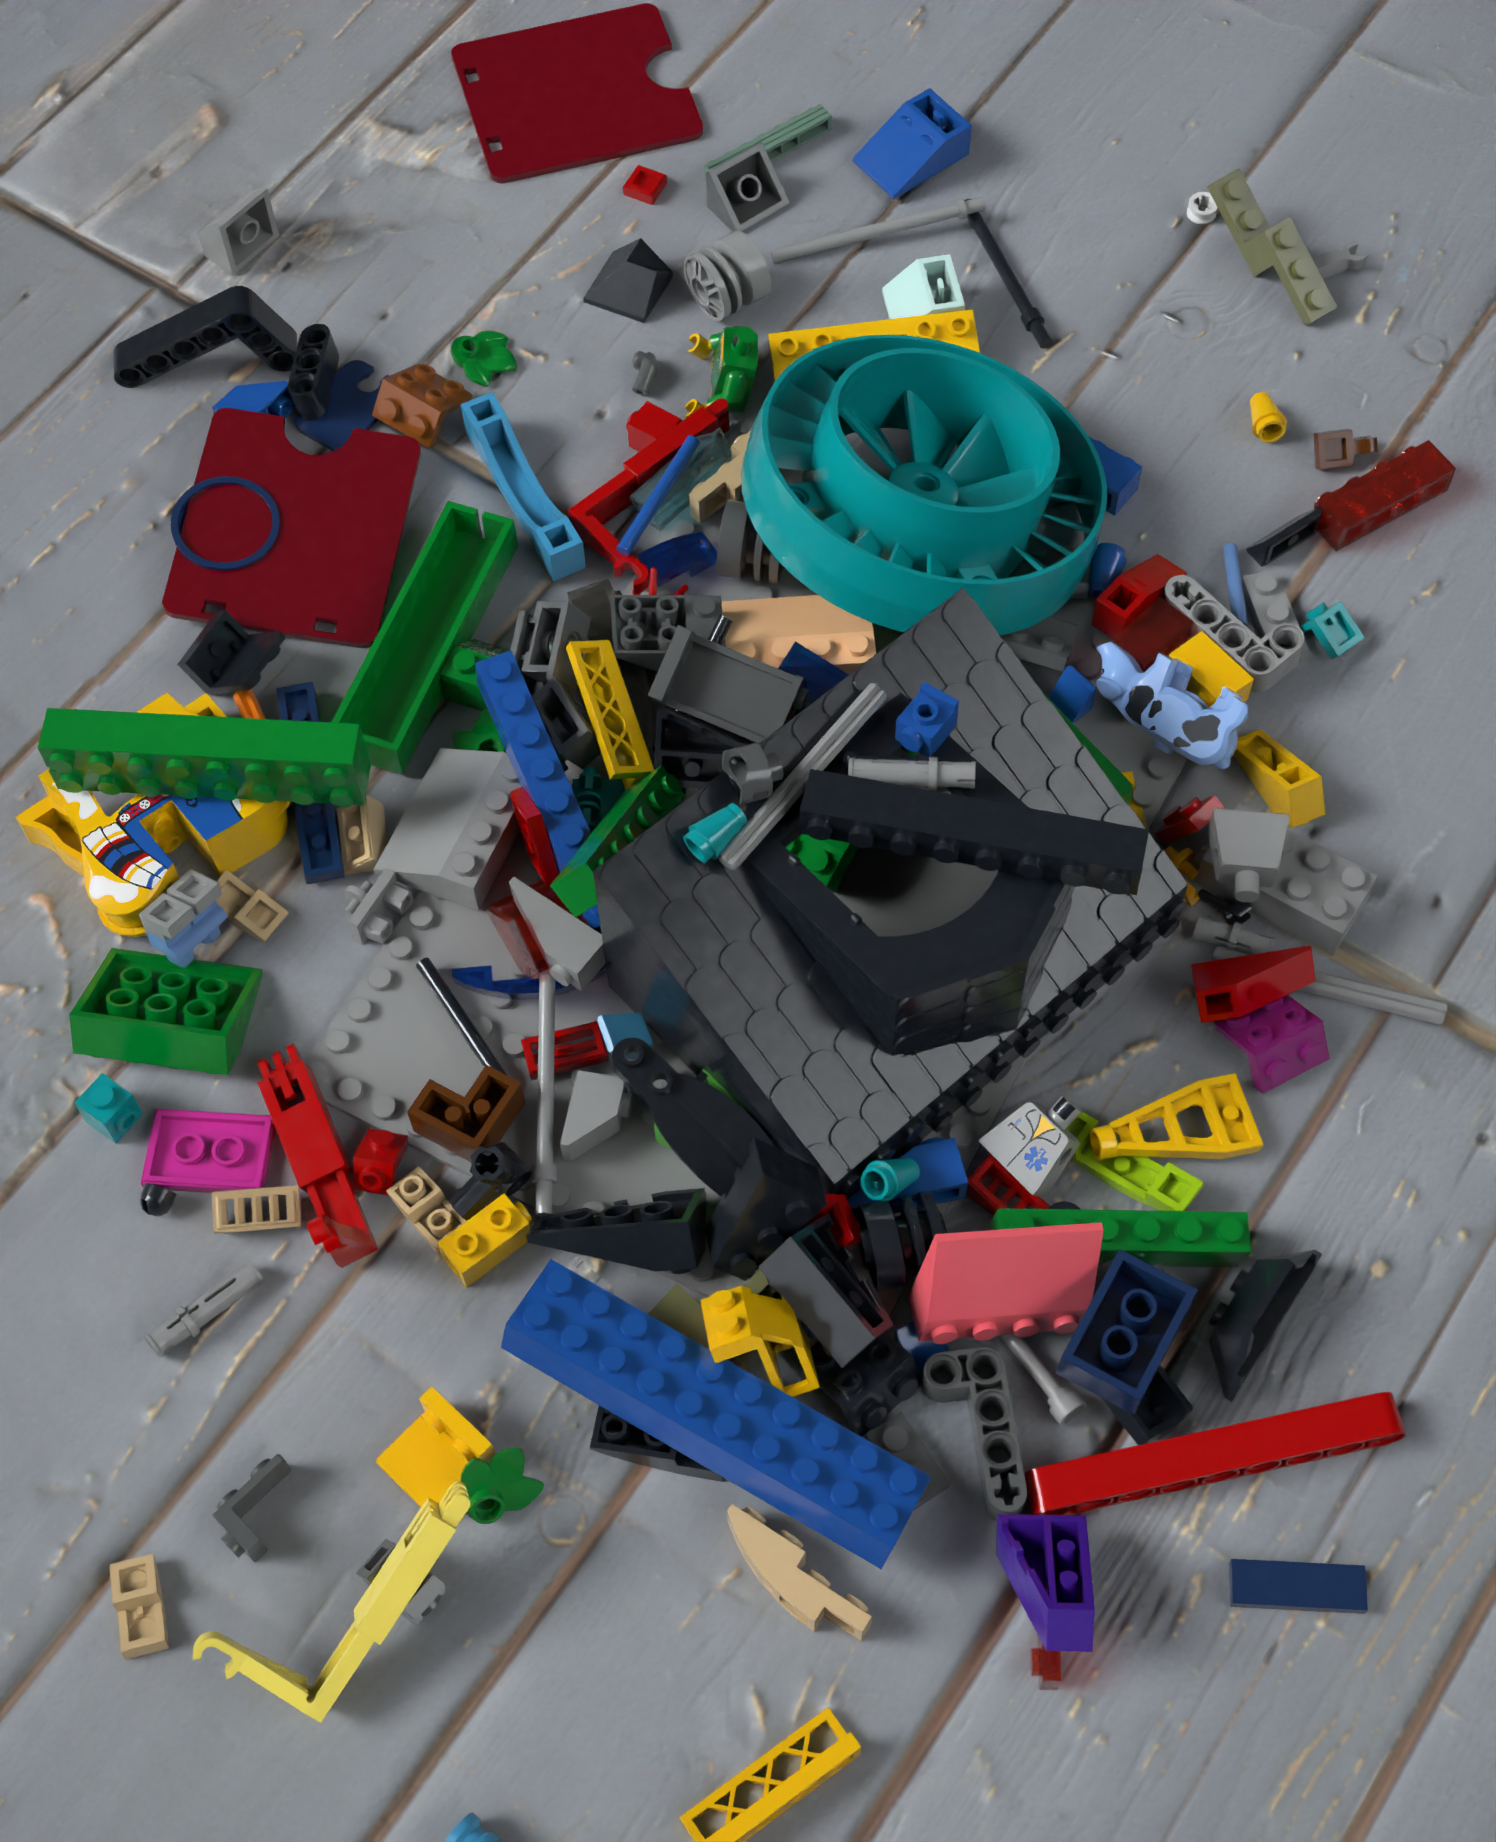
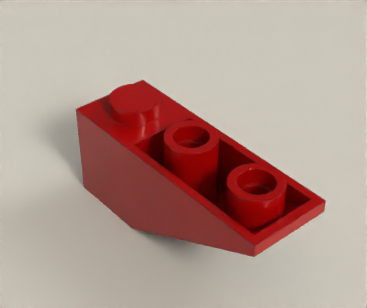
M1159 554L1152 556L1119 575L1102 592L1095 602L1092 626L1119 644H1122L1164 600L1165 586L1169 579L1177 575H1187V572Z
M1311 945L1191 964L1201 1023L1242 1017L1316 981Z

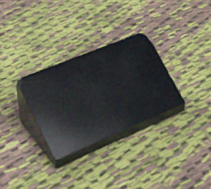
M1316 508L1295 517L1247 547V553L1261 567L1266 566L1315 535L1322 516V510Z

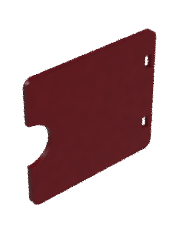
M650 3L638 4L464 42L452 48V61L493 181L509 183L691 142L703 135V123L689 87H664L653 82L646 73L647 66L652 59L663 52L672 50V43L659 10L655 5ZM476 73L478 81L468 83L466 74ZM500 142L502 150L491 152L489 143Z
M233 408L217 410L211 420L194 485L210 478L222 476L239 477L256 483L268 492L278 508L280 518L279 533L274 545L264 557L252 565L232 571H214L200 567L189 561L176 548L162 599L165 613L169 617L208 623L214 614L206 613L205 608L206 604L226 607L225 610L245 630L263 633L280 631L284 636L357 648L371 647L380 631L421 457L419 442L415 438L354 428L350 438L339 449L324 455H310L299 451L288 441L285 435L286 421L283 416ZM217 485L199 492L189 500L180 537L189 550L203 559L213 562L239 561L251 556L265 544L272 529V514L267 503L254 491L238 485ZM317 622L336 624V633L315 630Z

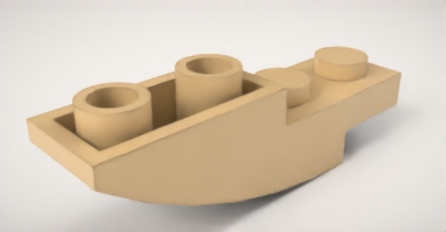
M751 431L740 435L731 445L732 461L721 465L714 475L705 482L698 483L689 493L690 516L698 523H702L724 506L728 499L744 501L741 486V469Z
M731 1504L727 1510V1518L735 1542L750 1569L773 1598L793 1617L813 1632L823 1617H825L859 1641H862L871 1627L872 1616L866 1613L868 1607L850 1594H846L843 1598L829 1589L831 1583L818 1572L812 1569H808L807 1573L803 1572L801 1569L806 1563V1552L801 1549L803 1543L798 1538L785 1530H781L779 1534L764 1525L766 1519L754 1509L744 1506L741 1510L734 1504Z

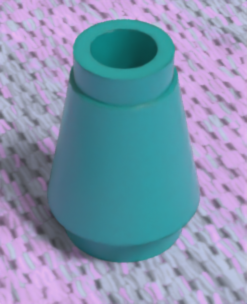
M730 803L727 807L688 827L689 832L683 836V839L691 853L701 862L705 863L710 858L716 860L723 849L748 821L743 811L736 804Z
M911 1158L873 1161L867 1165L862 1173V1189L870 1199L882 1202L890 1201L918 1179L920 1174L919 1167Z

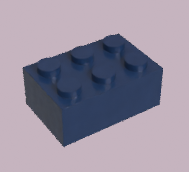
M1119 1249L1061 1356L1056 1374L1135 1415L1188 1313L1198 1289Z

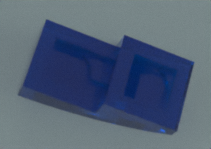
M703 532L672 538L638 554L640 562L647 567L649 575L652 567L657 568L658 587L685 572L690 577H693L717 562V550Z

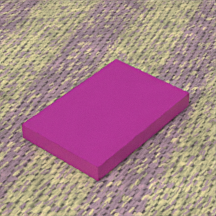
M155 1109L141 1178L142 1187L144 1188L145 1183H150L168 1190L206 1193L266 1187L276 1132L271 1116Z

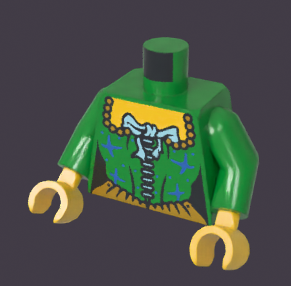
M747 326L725 327L722 332L711 335L709 340L697 333L692 334L689 337V341L695 344V346L688 350L689 353L703 360L707 359L712 350H714L711 365V389L707 404L703 405L696 399H692L686 404L685 409L689 413L685 417H689L701 407L706 408L720 398L727 400L728 410L744 412L757 371L758 334Z

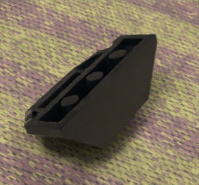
M1309 1250L1257 1260L1250 1272L1242 1268L1229 1289L1235 1293L1229 1305L1221 1301L1208 1322L1214 1326L1209 1344L1224 1397L1232 1402L1314 1271L1322 1253L1317 1250Z

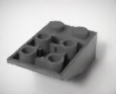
M610 595L612 640L615 657L658 672L678 625L693 631L700 637L708 639L719 615L723 616L721 596ZM724 639V641H723V643H722V646H725V647H726V645H725V639Z

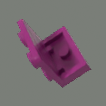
M1289 995L1242 1017L1214 1021L1215 1029L1248 1056L1253 1085L1262 1094L1330 1059L1323 1021Z

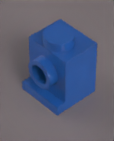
M923 682L919 693L896 720L895 739L909 751L919 752L931 757L932 753L936 752L957 726L959 700Z

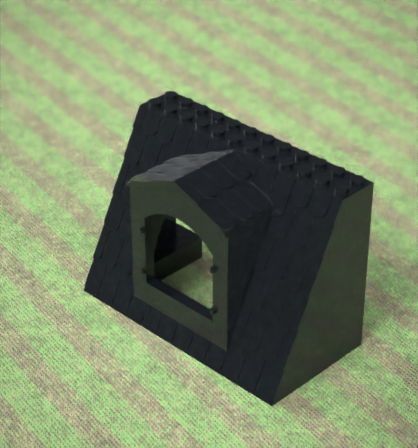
M964 588L952 595L759 743L765 755L777 753L782 764L783 779L773 782L774 792L870 683H875L886 692V700L823 771L848 775V766L843 762V756L847 751H854L861 756L914 759L920 753L909 751L895 739L896 720L919 693L923 682H926L959 700L957 726L936 752L932 753L931 757H938V761L976 762L975 789L944 787L951 794L1146 829L1132 808L1125 803L1087 748L1080 743L1052 702L1048 701L1007 642L1003 641L975 600L968 595ZM725 771L593 871L609 987L635 1013L643 1015L646 1025L696 1076L705 1069L759 1124L776 1148L817 1167L822 1187L826 1194L845 1195L847 1200L862 1189L861 1176L869 1163L877 1160L899 1159L913 1147L919 1146L923 1139L933 1130L936 1133L942 1131L951 1122L952 1114L962 1105L967 1108L976 1102L983 1092L982 1088L990 1081L997 1083L1003 1079L1010 1071L1011 1064L1020 1056L1026 1058L1037 1049L1040 1039L1049 1031L1052 1034L1059 1031L1068 1021V1015L1077 1007L1081 1010L1086 1008L1096 997V991L1105 983L1109 986L1114 984L1124 973V967L1133 959L1136 962L1142 960L1152 949V943L1160 936L1163 938L1169 937L1180 924L1178 917L1186 904L1184 897L1188 883L1165 851L1160 849L1149 833L1137 895L1126 893L1121 895L1112 894L1104 889L1088 886L1073 887L1060 881L1044 878L1029 879L1017 873L998 870L993 882L983 896L957 918L944 925L920 933L902 936H877L857 913H853L800 862V858L786 849L788 845L802 835L800 834V807L804 793L736 870L731 871L727 869L718 858L716 860L710 858L707 862L703 863L691 853L683 839V836L689 832L688 827L727 807L730 803L736 804L745 814L747 821H749L768 799L765 798L739 805L741 790Z

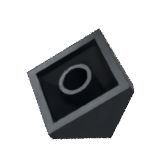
M640 238L612 252L584 296V303L645 323L671 281L673 271Z

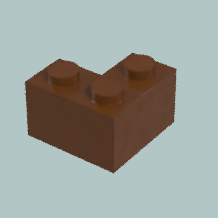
M486 1065L465 1097L429 1079L407 1113L415 1133L472 1163L470 1156L479 1146L490 1148L501 1141L525 1105L522 1084L519 1081Z

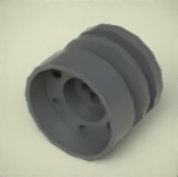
M728 499L724 508L719 534L716 562L717 575L741 579L747 563L753 564L755 581L761 582L765 566H769V583L779 584L785 567L773 556L761 540L751 522L745 502Z

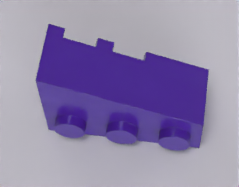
M997 1514L996 1556L1046 1651L1093 1652L1095 1606L1086 1516Z

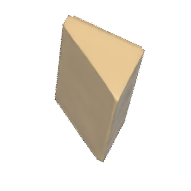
M366 794L365 805H351L336 809L344 874L346 875L374 871V867L388 844L383 804Z

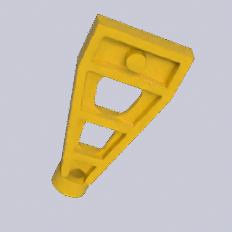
M1236 1073L1198 1080L1114 1120L1108 1125L1091 1128L1089 1133L1091 1150L1097 1160L1118 1156L1226 1159L1259 1152L1264 1145ZM1191 1106L1202 1107L1212 1136L1197 1138L1183 1135L1176 1115ZM1155 1118H1162L1170 1140L1158 1142L1144 1141L1139 1124ZM1115 1134L1119 1138V1143H1117Z

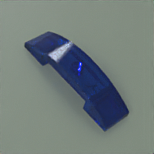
M606 963L589 984L607 973ZM492 965L451 969L454 983L470 991L503 999H539V977L494 981ZM555 981V996L577 989L571 984L564 986Z

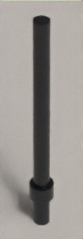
M980 212L967 214L969 222L1021 312L1020 319L1028 332H1032L1040 348H1048L1052 344V339L1044 327L1045 320L1039 309L1031 304Z

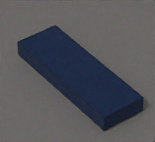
M1231 1559L1229 1562L1230 1607L1365 1614L1368 1611L1364 1565Z

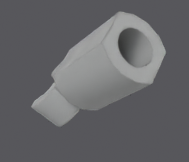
M1356 241L1346 243L1342 250L1336 249L1312 258L1323 280L1343 273L1345 269L1358 270L1365 265L1367 258L1365 253L1354 256L1358 247Z

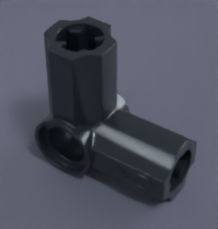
M500 1142L490 1148L479 1146L470 1156L472 1160L470 1172L473 1176L455 1193L449 1202L452 1208L463 1219L468 1221L502 1194L509 1197L519 1191L530 1179L533 1171L505 1142Z

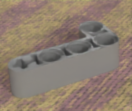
M1177 575L1170 578L1166 583L1163 605L1165 615L1190 639L1203 631L1254 678L1250 692L1260 693L1270 689L1300 663L1305 637L1300 627L1295 624H1280L1260 639L1193 578L1186 575ZM1201 620H1209V621H1212L1213 623H1211V624H1204V623H1202V622H1200V621H1201ZM1234 643L1237 644L1239 647L1232 648L1228 647L1226 644ZM1280 645H1289L1292 649H1283ZM1262 667L1265 669V671L1259 672L1253 670L1252 668Z

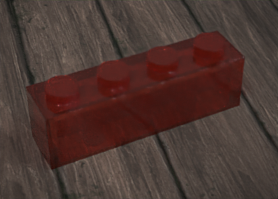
M1430 440L1416 447L1410 446L1400 456L1391 461H1382L1367 474L1361 477L1355 476L1348 480L1343 487L1320 495L1314 503V509L1320 508L1322 510L1317 532L1337 552L1448 491L1456 468Z

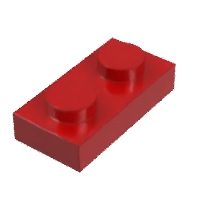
M1215 795L1202 801L1196 797L1185 806L1181 807L1178 805L1170 810L1162 818L1165 824L1155 835L1166 845L1195 833L1210 821L1214 808L1223 809L1224 805Z

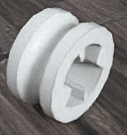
M1197 192L1190 197L1187 216L1192 222L1208 224L1215 219L1218 207L1209 192ZM1200 206L1207 207L1205 211L1198 210Z

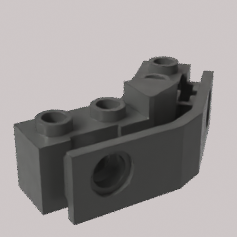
M537 601L534 617L526 611H519L510 651H512L564 772L569 769L565 763L566 760L584 769L601 754L587 709L575 691L577 680L566 646L570 641H586L591 618L569 601ZM550 639H551V642H552L551 652H550V650H549V642H550ZM536 684L537 692L533 695Z

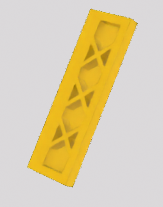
M610 640L570 641L566 646V650L609 778L622 779L626 790L630 785L652 772L654 767Z
M827 1707L681 1815L679 1819L694 1842H745L859 1757L861 1746L851 1731L846 1733L829 1707ZM827 1723L838 1741L822 1753L809 1752L810 1734ZM804 1739L803 1750L792 1749V1747ZM789 1755L802 1758L800 1769L786 1780L771 1779L773 1763L780 1756ZM807 1759H812L809 1763L806 1764ZM767 1767L766 1778L755 1776ZM745 1782L764 1785L763 1797L747 1809L734 1807L736 1789ZM770 1786H771V1787H775L774 1789H772V1790L769 1792ZM730 1794L728 1806L717 1804ZM708 1810L727 1813L725 1825L707 1839L703 1837L693 1822ZM732 1814L738 1815L732 1819Z

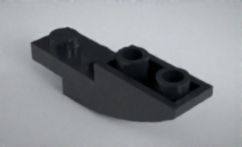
M599 1405L590 1444L591 1450L659 1470L723 1482L722 1476Z

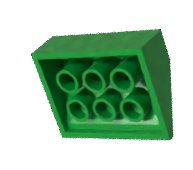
M111 948L69 1014L73 1053L95 1058H109L129 1061L131 1063L165 1066L172 1069L228 1075L241 1052L263 971L260 968L196 959L186 967H180L170 962L166 955Z

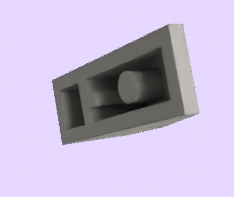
M513 877L509 881L514 901L550 968L551 976L564 986L571 984L580 991H583L605 965L602 934L575 918L519 879Z

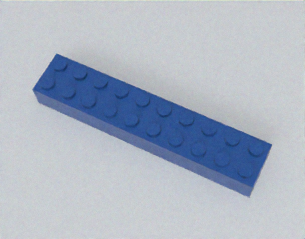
M552 1259L549 1260L505 1325L501 1343L503 1350L882 1569L931 1478V1476L734 1363L724 1360L715 1364L710 1350Z

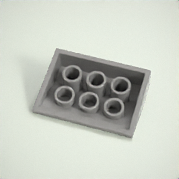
M440 748L374 867V874L381 875L383 870L387 868L395 872L399 883L479 911L520 833L509 794H511L510 791L521 788V785L507 753Z

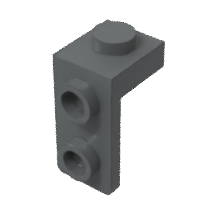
M280 1454L275 1455L272 1459L267 1458L260 1462L251 1472V1479L239 1490L234 1489L227 1493L218 1503V1510L212 1514L226 1532L221 1540L238 1558L245 1552L255 1563L268 1550L260 1538L241 1518L291 1472L286 1460Z

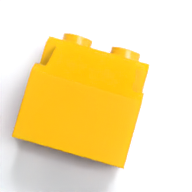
M738 1286L729 1290L717 1291L711 1296L700 1300L709 1349L715 1364L757 1349L770 1382L775 1388L791 1397L820 1388L803 1325L797 1319L794 1310L783 1296L782 1300L755 1294L749 1287ZM794 1347L807 1379L784 1387L776 1353Z

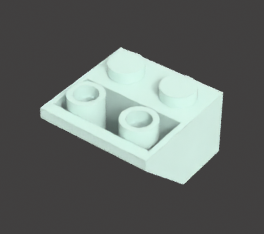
M950 254L916 259L882 288L889 319L965 310V303Z

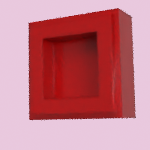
M637 165L623 186V194L653 205L667 185V175Z

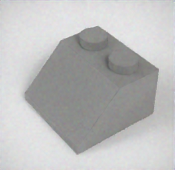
M263 185L243 195L198 232L204 256L232 275L279 237L268 189Z

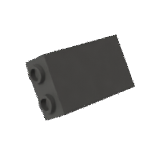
M678 625L648 696L656 702L759 744L791 720L796 709L799 711L803 710L810 690L806 688L808 682L804 677L789 674L700 637L693 631Z

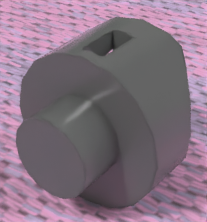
M758 743L723 751V771L737 783L741 790L739 805L771 797L773 782L783 779V768L777 753L765 755Z

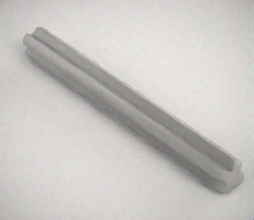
M870 683L773 792L771 797L766 800L718 856L719 861L731 871L736 870L805 792L810 769L823 771L886 700L887 694L875 683Z
M1217 947L1213 952L1211 961L1250 954ZM1316 970V981L1298 989L1299 991L1435 1024H1442L1447 1014V1003L1444 1001Z

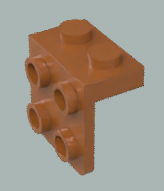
M415 364L382 380L372 416L403 434L415 438L419 443L430 448L437 443L445 415L460 408L461 404L470 401L473 395L465 390L461 383L447 380L438 375L431 366Z

